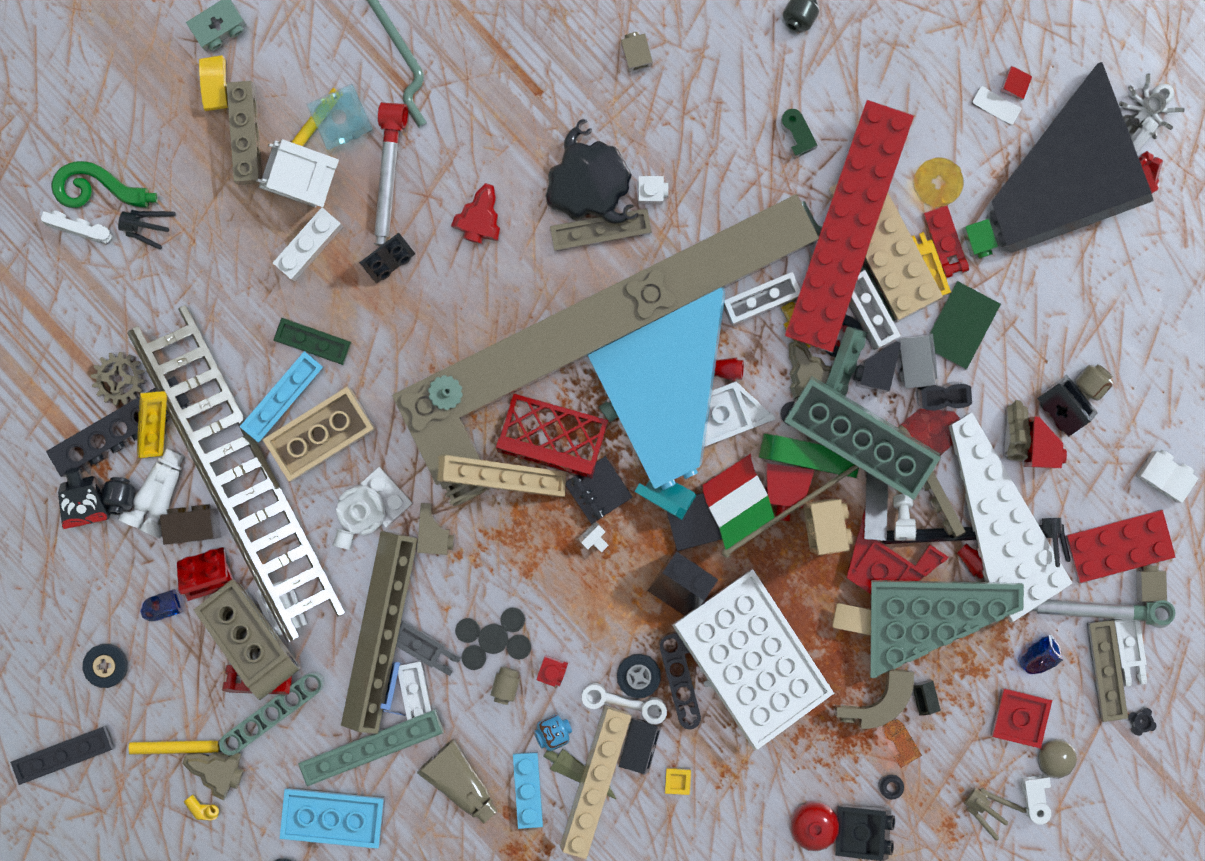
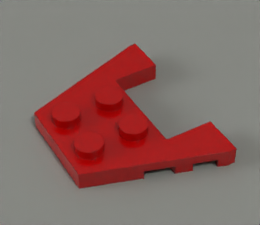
M864 509L846 578L871 594L872 580L920 581L949 557L929 544L917 563L913 565L878 540L865 539Z

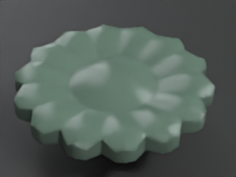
M442 375L441 378L436 377L435 381L430 383V388L428 389L429 399L432 400V404L437 406L438 409L444 408L449 410L450 408H455L456 404L461 402L460 398L463 396L461 392L462 386L452 376Z

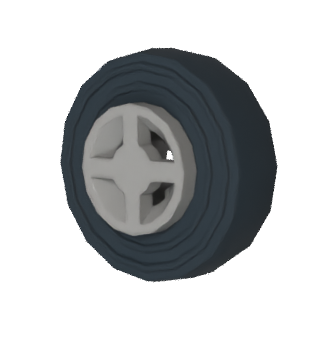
M633 654L625 658L617 670V683L620 689L627 696L636 699L652 695L659 687L661 681V673L657 663L650 656L644 654Z

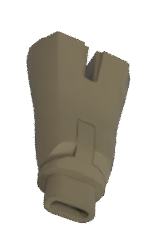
M454 739L444 745L437 752L436 757L432 756L417 771L418 775L441 791L473 818L477 816L483 824L498 811L491 803L493 799L490 798L487 789L470 766Z

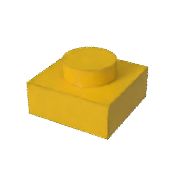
M666 768L665 794L690 795L691 769Z

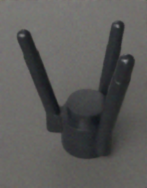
M122 211L118 221V229L126 232V236L135 238L160 250L162 249L160 244L136 232H140L141 228L169 232V228L143 222L141 217L175 216L176 213L174 211Z
M1042 518V525H1039L1046 538H1052L1055 566L1058 568L1060 567L1058 538L1061 540L1066 562L1071 560L1064 533V524H1062V518Z

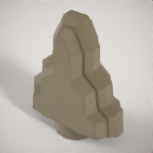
M795 340L789 343V359L793 366L789 373L792 380L790 390L793 398L796 399L811 376L826 384L832 366H826L821 358L812 356L808 347L801 342Z
M1015 400L1012 405L1007 407L1004 455L1012 461H1023L1028 458V450L1031 446L1028 408L1023 405L1021 400Z
M215 752L210 756L201 753L185 755L182 763L191 774L201 777L203 785L211 789L212 795L221 800H225L230 788H238L244 770L238 768L241 753L226 755Z

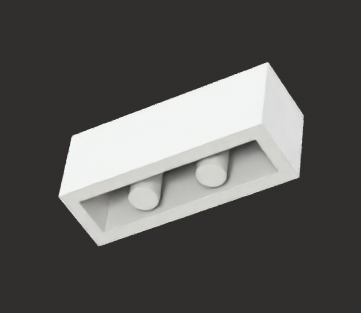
M322 207L275 259L273 264L295 282L344 226Z
M864 270L859 274L849 306L863 331L868 332L866 337L873 350L901 335Z
M793 272L726 299L724 301V308L731 325L734 326L798 299L800 288Z

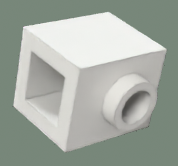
M639 176L638 204H663L664 198H668V183H664V176Z

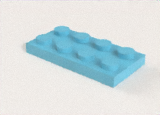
M285 788L279 839L379 849L384 798Z

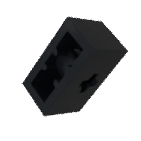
M1065 375L1048 387L1037 398L1042 409L1052 416L1056 421L1057 427L1062 432H1065L1068 437L1090 423L1098 414L1068 375Z

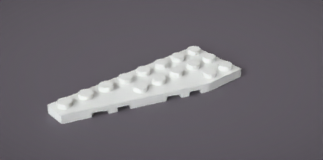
M969 413L949 425L955 455L958 456L960 464V477L964 482L966 490L965 498L973 532L976 533L979 546L977 549L984 567V579L986 582L1024 583V610L1007 616L1009 622H1014L1073 583L1061 563L1060 567L1057 568L1055 566L1052 547L973 413Z

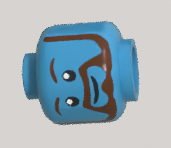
M556 714L539 721L536 725V730H534L541 749L545 748L548 751H553L567 745L570 739L569 734L572 733L568 720H562Z

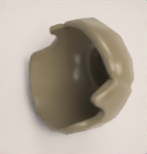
M1054 739L1045 743L1039 752L1040 769L1050 778L1060 779L1068 776L1075 768L1077 762L1074 748L1065 740Z

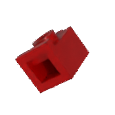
M545 654L536 680L553 687L555 685L560 686L568 663Z

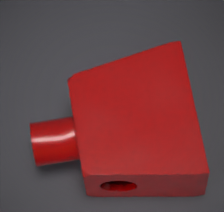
M770 463L765 464L766 492L770 504L777 505L776 517L807 496L814 469ZM791 513L781 520L790 521Z

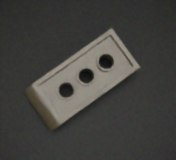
M234 579L194 609V612L239 677L257 699L262 700L300 670V666L244 586L240 583L238 584ZM261 651L260 656L256 659L257 653Z

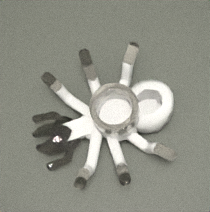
M1147 73L1143 87L1144 99H1141L1136 94V90L1132 85L1128 87L1131 97L1142 105L1141 107L1129 105L1122 101L1119 102V106L1139 112L1138 114L1123 116L1124 120L1129 118L1125 122L1127 128L1132 125L1129 133L1136 132L1139 127L1142 128L1143 120L1147 117L1151 118V115L1159 125L1165 126L1169 130L1173 129L1171 124L1163 121L1158 116L1160 112L1173 113L1185 111V108L1181 107L1165 108L1166 104L1170 103L1174 97L1172 86L1160 84L1153 88L1149 95L1151 74ZM1151 132L1152 138L1154 140L1157 139L1156 132Z

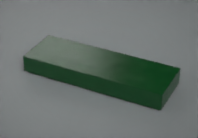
M282 317L273 341L341 365L345 364L352 344L350 341Z

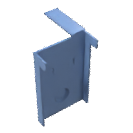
M393 662L384 704L381 703L380 708L383 709V712L406 716L402 713L384 711L391 708L400 663Z

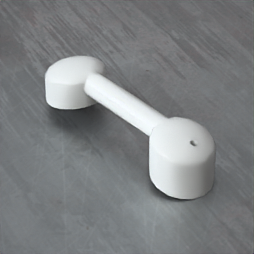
M598 683L587 685L582 692V702L590 709L600 708L604 703L642 711L644 719L650 724H659L667 716L666 704L658 697H651L643 702L607 693L605 688Z

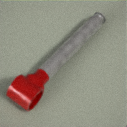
M381 102L378 108V125L381 127V130H384L374 232V236H377L376 243L374 244L377 246H382L386 242V237H389L399 132H403L407 125V104Z

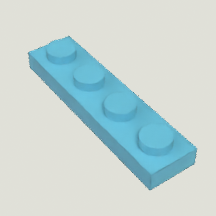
M304 351L240 425V428L259 443L320 372L323 366Z

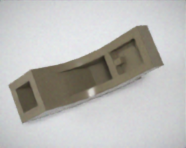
M901 669L887 671L885 690L875 703L868 706L835 705L834 715L840 717L841 722L855 723V718L859 719L858 726L861 729L876 728L889 723L908 704L913 691L915 672Z

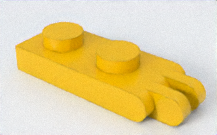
M924 232L919 233L921 243L918 244L915 236H911L942 295L951 293L932 239L927 241Z

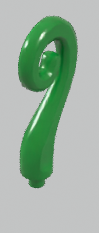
M75 161L62 166L55 173L51 182L54 197L61 205L68 208H79L86 205L92 195L91 185L84 178H75L73 180L74 186L81 189L78 197L73 198L66 194L65 183L69 177L76 174H86L94 177L114 197L130 206L147 208L149 203H157L158 201L157 193H149L148 188L126 186L101 166L87 161Z

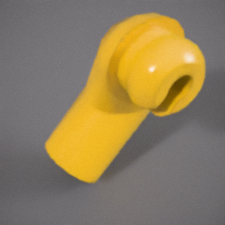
M194 795L183 801L197 820L212 821L218 817L219 809L216 805L200 804Z

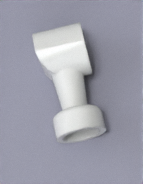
M904 494L896 495L893 497L894 508L898 509V521L895 525L894 540H915L916 523L915 519H910L909 509L913 506V499Z

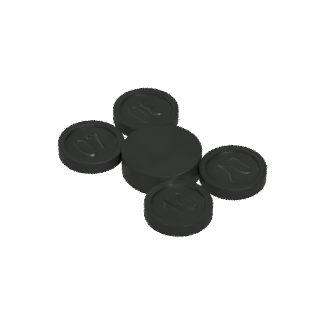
M514 607L506 609L500 618L501 625L489 624L481 631L479 624L474 619L464 618L457 623L455 634L460 641L471 643L478 638L480 645L468 646L463 651L461 659L466 668L470 670L480 669L486 662L485 652L497 654L503 651L506 646L508 654L514 659H524L530 654L531 642L526 636L514 635L508 641L507 631L517 632L525 624V616L520 609Z

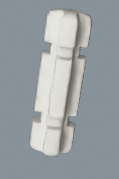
M1150 117L1143 121L1141 124L1143 127H1139L1131 137L1137 152L1140 151L1151 137L1149 134L1151 132L1154 133L1159 126Z

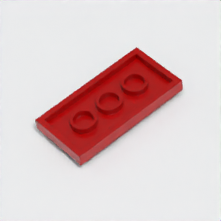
M1163 510L1153 511L1066 535L1078 583L1176 558Z

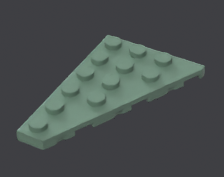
M872 580L871 678H877L887 671L896 669L907 662L929 654V652L939 647L946 646L959 638L968 636L991 623L998 622L1004 619V617L1024 610V583Z

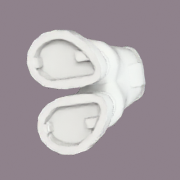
M165 449L162 458L158 457L157 460L159 462L154 464L145 482L133 499L134 509L131 512L120 514L118 520L139 528L141 531L152 536L161 538L160 515L167 514L166 509H169L171 497L179 477V471L182 470L180 464L184 456ZM149 511L150 514L147 520L143 523L144 516L146 512Z

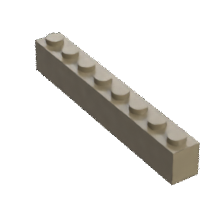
M386 531L380 532L341 726L357 732L378 734L383 711L380 707L381 703L384 704L418 538Z

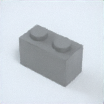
M933 333L906 336L899 339L901 345L898 358H902L903 368H900V379L902 383L905 382V387L933 386L939 383Z

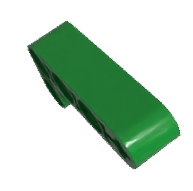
M763 433L758 458L838 475L855 465L824 445ZM859 468L847 475V477L857 478Z

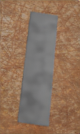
M868 472L866 476L865 539L886 541L888 484Z

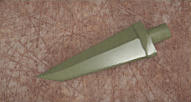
M564 749L559 754L546 750L543 757L553 762L550 770L580 783L585 769L582 763ZM609 786L607 796L616 799L611 787Z

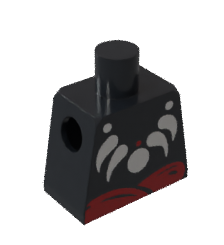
M79 467L66 470L67 482L61 483L58 490L62 528L68 529L108 520L110 514L101 502L102 488L96 477L82 478Z

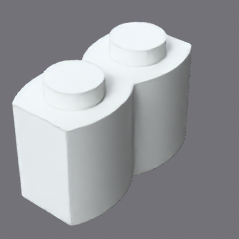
M1164 450L1160 452L1153 451L1137 476L1175 502L1183 503L1198 480L1193 475L1195 470L1183 463L1181 466L1177 465L1173 461L1174 456Z

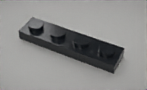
M103 726L13 760L10 763L18 785L111 751L114 748L107 729Z

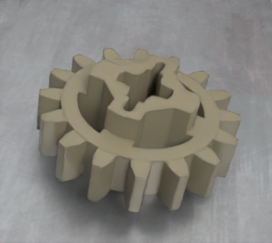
M119 352L117 357L114 353H109L108 360L104 357L100 358L101 366L94 365L98 372L97 374H91V377L97 380L96 383L92 384V387L99 388L96 394L98 397L105 395V403H109L113 399V405L118 406L120 400L126 405L129 403L128 398L132 400L137 398L136 392L143 393L144 390L140 387V384L146 383L147 380L141 379V375L146 373V371L138 369L141 365L140 361L132 362L133 355L129 354L125 359L124 352ZM111 364H113V369H111L108 373H104L105 370ZM126 364L132 369L134 376L128 373ZM120 375L124 377L123 381L119 383L114 381V376ZM103 382H107L111 387L110 392L105 388ZM129 385H133L132 388L124 394V389L127 388Z

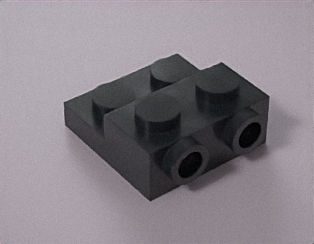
M838 806L837 819L839 831L836 837L835 856L876 861L889 859V855H892L894 851V841L890 840V830L895 828V816L891 815V809Z

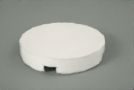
M355 486L346 490L339 497L336 515L340 524L347 531L359 535H367L382 525L385 518V505L382 497L375 490L367 486Z

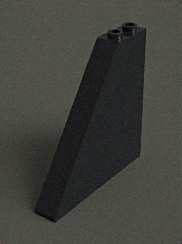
M1103 62L1097 63L992 200L994 210L990 211L993 223L994 225H1000L1002 232L997 233L1002 247L1007 246L1010 253L1154 201Z

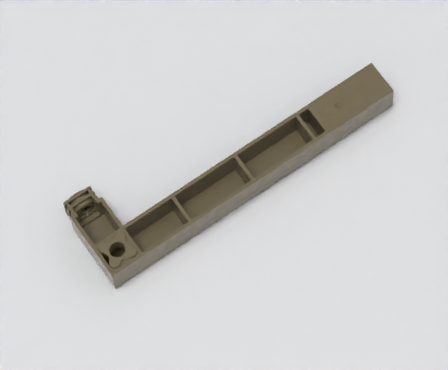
M795 194L392 394L435 484L441 485L443 489H446V497L451 499L449 501L450 505H460L489 490L487 487L437 481L439 455L482 460L462 421L463 418L587 357L608 344L721 287L726 288L813 245L819 237L798 195ZM442 375L452 376L462 386L461 392L463 396L460 398L461 402L456 404L455 408H450L449 410L444 408L438 409L437 406L432 404V400L429 399L428 389L430 388V383L435 381L436 377L441 378Z

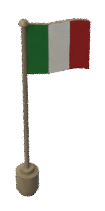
M900 425L897 427L910 435V433L904 426ZM750 453L703 484L706 504L720 529L725 548L722 550V555L726 558L730 557V553L859 467L853 465L777 517H774L768 494L754 470Z

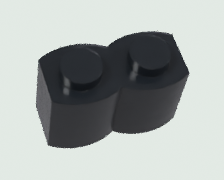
M954 381L943 386L936 384L917 388L918 405L926 410L936 411L947 406L951 408H965L972 404L971 386L963 382Z

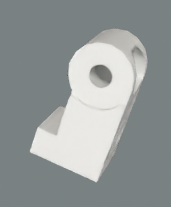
M1046 774L1021 777L1027 816L1036 824L1042 825L1047 823L1051 818V810L1046 805L1044 788L1051 787L1050 777Z

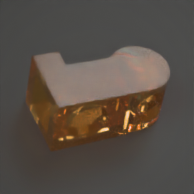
M895 718L889 723L882 725L883 734L892 741L899 753L893 758L900 768L922 756L905 725L900 720Z

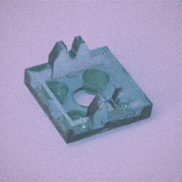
M353 84L306 104L327 150L346 144L350 140L357 139L362 134L373 130ZM341 109L345 112L346 120L344 123L336 124L333 122L332 114L335 110Z

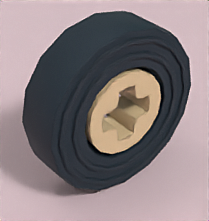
M100 644L92 647L86 653L83 659L82 670L85 678L92 685L99 688H110L124 679L127 673L128 661L119 647L112 644ZM102 659H105L106 663H111L107 673H104V669H99V664L103 662Z

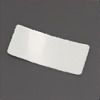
M983 86L980 87L973 100V104L1011 125L1014 124L1021 111V107L1005 100Z

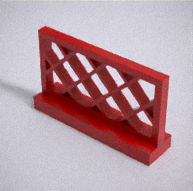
M513 394L501 436L498 438L496 450L498 453L592 479L609 421ZM517 401L527 403L531 412L518 418L515 412ZM532 405L537 406L538 408L534 410ZM544 409L551 410L555 418L542 425L536 413ZM556 412L562 413V415L557 416ZM514 415L516 420L511 422L512 417ZM534 415L539 427L527 433L521 421ZM568 415L575 417L579 425L566 431L560 420ZM558 422L563 434L550 439L545 428ZM592 422L601 424L599 434L590 438L584 426ZM518 423L524 435L517 439L506 437L509 428ZM581 428L587 440L574 447L568 435ZM542 430L548 442L540 446L534 445L529 436ZM566 437L571 449L564 453L558 452L553 443ZM527 438L529 443L523 442L522 440ZM597 439L596 446H594L592 441ZM590 444L594 451L591 461L581 458L577 450ZM550 445L553 450L548 449V448H545V447H547V446ZM574 452L576 456H572L569 454Z

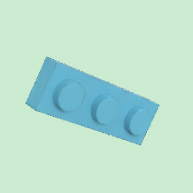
M538 752L513 753L518 829L543 827Z

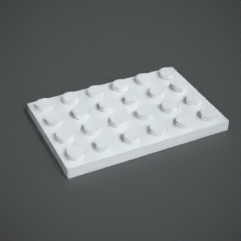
M753 569L743 574L672 625L754 750L761 748L834 694Z

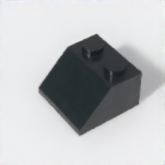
M893 342L862 361L853 374V380L856 381L855 386L882 393L889 392L901 342Z

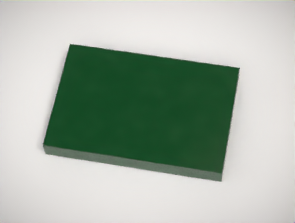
M956 281L929 334L933 333L935 354L967 370L1001 303Z

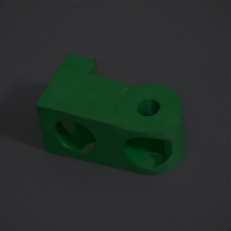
M797 109L786 110L782 115L780 124L782 129L789 133L795 145L791 147L790 152L793 158L796 159L815 150L818 145L801 112Z

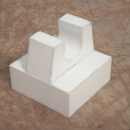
M594 522L578 538L587 549L594 544L603 552L609 546L601 538L605 531L597 522Z

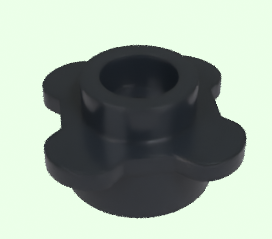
M1143 708L1140 712H1131L1128 715V720L1132 722L1135 735L1141 736L1143 732L1156 729L1157 725L1151 716V709Z

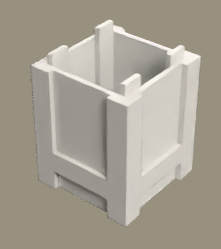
M283 139L280 142L274 141L273 144L269 143L268 146L272 147L261 180H256V182L260 183L258 188L314 208L316 206L323 207L339 160Z

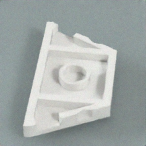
M737 382L715 389L711 395L704 447L773 421L775 417Z

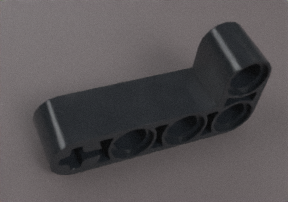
M675 631L661 637L659 648L678 720L682 727L689 730L696 728L700 724L701 715L685 654L690 652ZM669 638L677 641V648L672 652L666 651L663 647L664 642ZM673 663H681L684 666L682 674L678 676L672 675L670 673L671 665ZM680 687H687L690 690V695L686 699H679L676 696L677 690ZM694 702V705H689L691 714H696V717L693 718L692 723H688L687 720H683L686 717L685 708L683 706L679 709V705H688Z

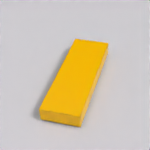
M165 391L140 393L137 437L138 458L163 456L167 403Z

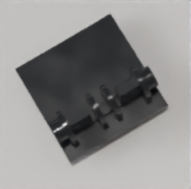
M397 233L359 263L377 284L381 280L388 278L391 272L399 266L408 263L411 257L415 255V252L401 234Z
M606 456L596 462L592 479L577 474L566 482V487L591 524L632 498V495Z

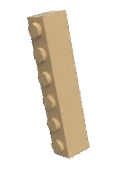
M607 705L603 707L560 844L563 853L587 859L631 719V715L627 711Z

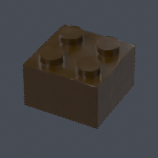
M207 504L191 506L192 511L186 512V507L166 509L167 514L160 515L163 545L221 538L218 508L211 509V505Z

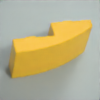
M223 55L199 59L200 88L204 110L211 111L228 108L225 58Z

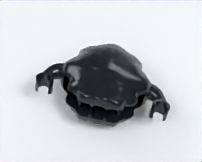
M585 119L579 120L576 127L571 129L566 135L562 162L552 167L549 171V185L545 195L547 205L552 210L565 213L575 220L582 219L588 214L601 217L604 221L612 224L636 220L639 216L638 213L631 217L627 215V211L634 207L632 204L626 205L623 213L615 211L619 198L628 193L629 181L632 176L619 150L601 141H596L591 145L577 143V138L580 134L587 136L592 132V128L581 131V126L588 121Z

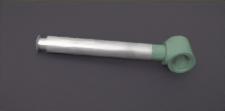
M1046 600L1031 610L1037 611V614L1142 620L1145 621L1146 625H1153L1157 628L1167 627L1174 620L1176 614L1174 606L1165 600L1155 603L1146 602V606ZM1157 608H1163L1167 611L1168 618L1166 620L1157 619L1155 616Z

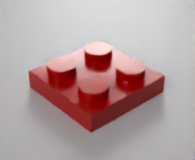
M1002 688L991 736L1041 749L1053 700Z

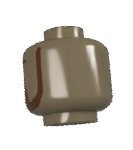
M1100 364L1096 366L1088 365L1076 378V385L1087 400L1092 398L1098 401L1113 386L1111 380L1113 376Z

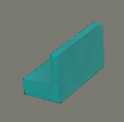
M649 480L646 486L639 483L634 491L681 520L696 497L694 492L677 482L675 485L662 490L661 486L654 489Z

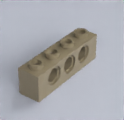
M252 81L227 82L234 182L238 185L259 184L256 180H261L262 165L256 85Z

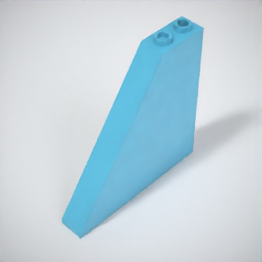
M724 287L588 355L654 489L661 486L662 490H665L676 484L674 479L682 475L684 479H687L697 474L696 468L702 465L726 293Z

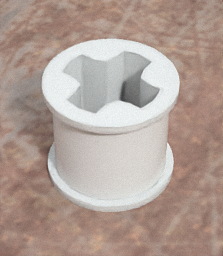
M336 528L337 532L332 545L351 550L350 547L355 533Z

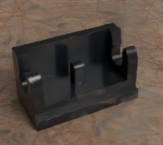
M632 718L618 767L641 774L649 773L662 725L650 724L645 720Z

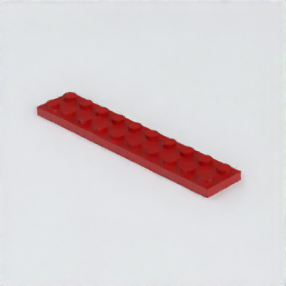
M866 100L785 337L831 353L833 352L914 115Z

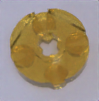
M941 157L925 161L917 169L913 179V188L921 201L935 208L953 203L960 196L964 185L961 168L953 161ZM937 176H941L942 180L945 181V185H942L940 189H936V185L932 183V179H936Z

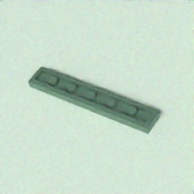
M434 709L378 731V734L373 733L302 761L298 765L306 786H310L443 734L444 730Z

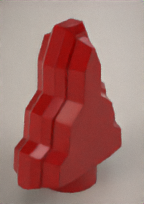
M485 183L475 193L473 202L466 204L462 212L455 215L451 227L464 232L463 239L482 244L483 238L498 241L500 227L497 225L498 214L494 210L496 201L494 185Z

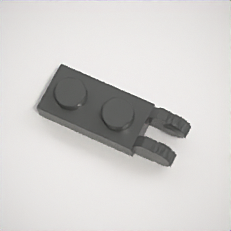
M401 622L396 646L431 668L435 667L451 676L453 670L449 666L438 662V657L442 653L457 663L461 657L407 622Z

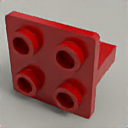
M224 547L211 549L205 553L188 556L177 561L178 591L181 595L185 594L187 601L215 593L234 579L226 563Z

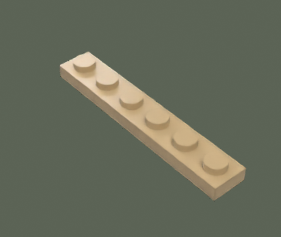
M439 455L437 481L565 497L566 472Z

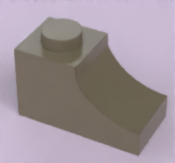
M421 503L417 553L448 555L449 550H453L454 535H450V529H444L436 521L432 503Z

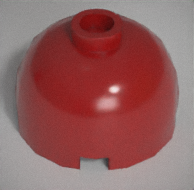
M808 801L793 811L790 817L789 829L793 840L800 847L807 851H821L834 843L838 835L839 823L836 814L830 806L821 801Z

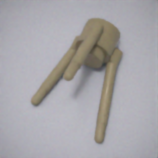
M974 788L964 802L968 806L966 810L975 816L995 840H999V836L978 811L980 813L986 811L1004 825H1008V821L989 807L990 801L987 798L1022 813L1027 812L1025 808L989 793L984 788L981 790Z

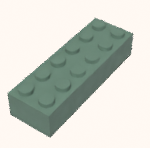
M813 376L808 380L784 421L915 500L941 459L940 453Z

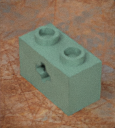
M220 0L186 22L205 52L218 49L223 45V40L228 37H237L244 31L243 28L247 26L231 0ZM217 21L220 23V30L215 28L214 23Z

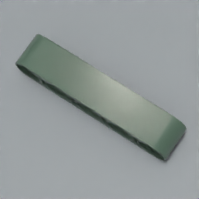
M310 672L290 686V692L298 696V703L296 705L289 704L286 700V695H277L223 735L219 742L221 751L226 755H235L318 694L325 685L323 676L318 672ZM313 677L318 681V688L316 690H310L307 687V678ZM268 707H274L278 711L277 719L272 720L267 717L266 710ZM248 722L257 724V734H250L247 731L246 725ZM228 737L237 739V749H231L227 746L226 741Z

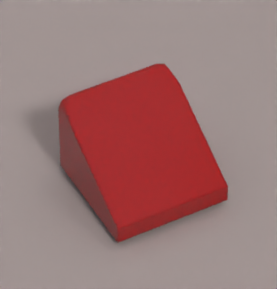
M1011 66L1008 69L1000 92L1024 100L1032 76Z

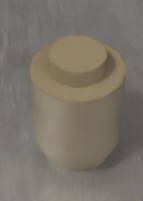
M500 667L499 672H496L490 694L495 697L494 702L508 705L509 701L514 702L520 681L518 677L519 671Z

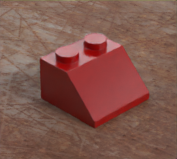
M1028 417L1031 446L1028 450V458L1024 460L1023 467L1062 468V464H1065L1067 460V450L1063 449V442L1040 417Z

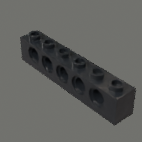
M177 376L167 380L170 388L182 383L181 379ZM153 388L152 390L146 393L157 392L156 388ZM188 392L175 397L182 410L194 403ZM140 397L47 450L46 453L60 477H66L65 471L74 467H79L82 473V467L89 463L91 466L104 460L103 455L110 451L113 454L119 452L126 447L124 443L133 438L134 441H137V415L139 413ZM167 410L165 424L169 422L167 418L170 417ZM120 422H124L127 426V431L122 436L116 432V426ZM100 434L105 438V445L102 448H98L95 445V438ZM77 447L82 448L84 451V456L80 461H77L73 455Z

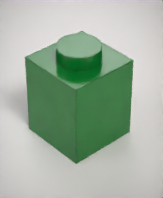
M989 219L962 228L971 257L978 255V258L981 259L993 255L992 250L997 248L998 245Z

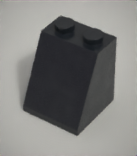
M674 550L647 591L685 616L705 601L718 579Z

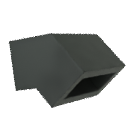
M927 680L916 683L913 686V692L919 716L931 715L941 711L934 681Z

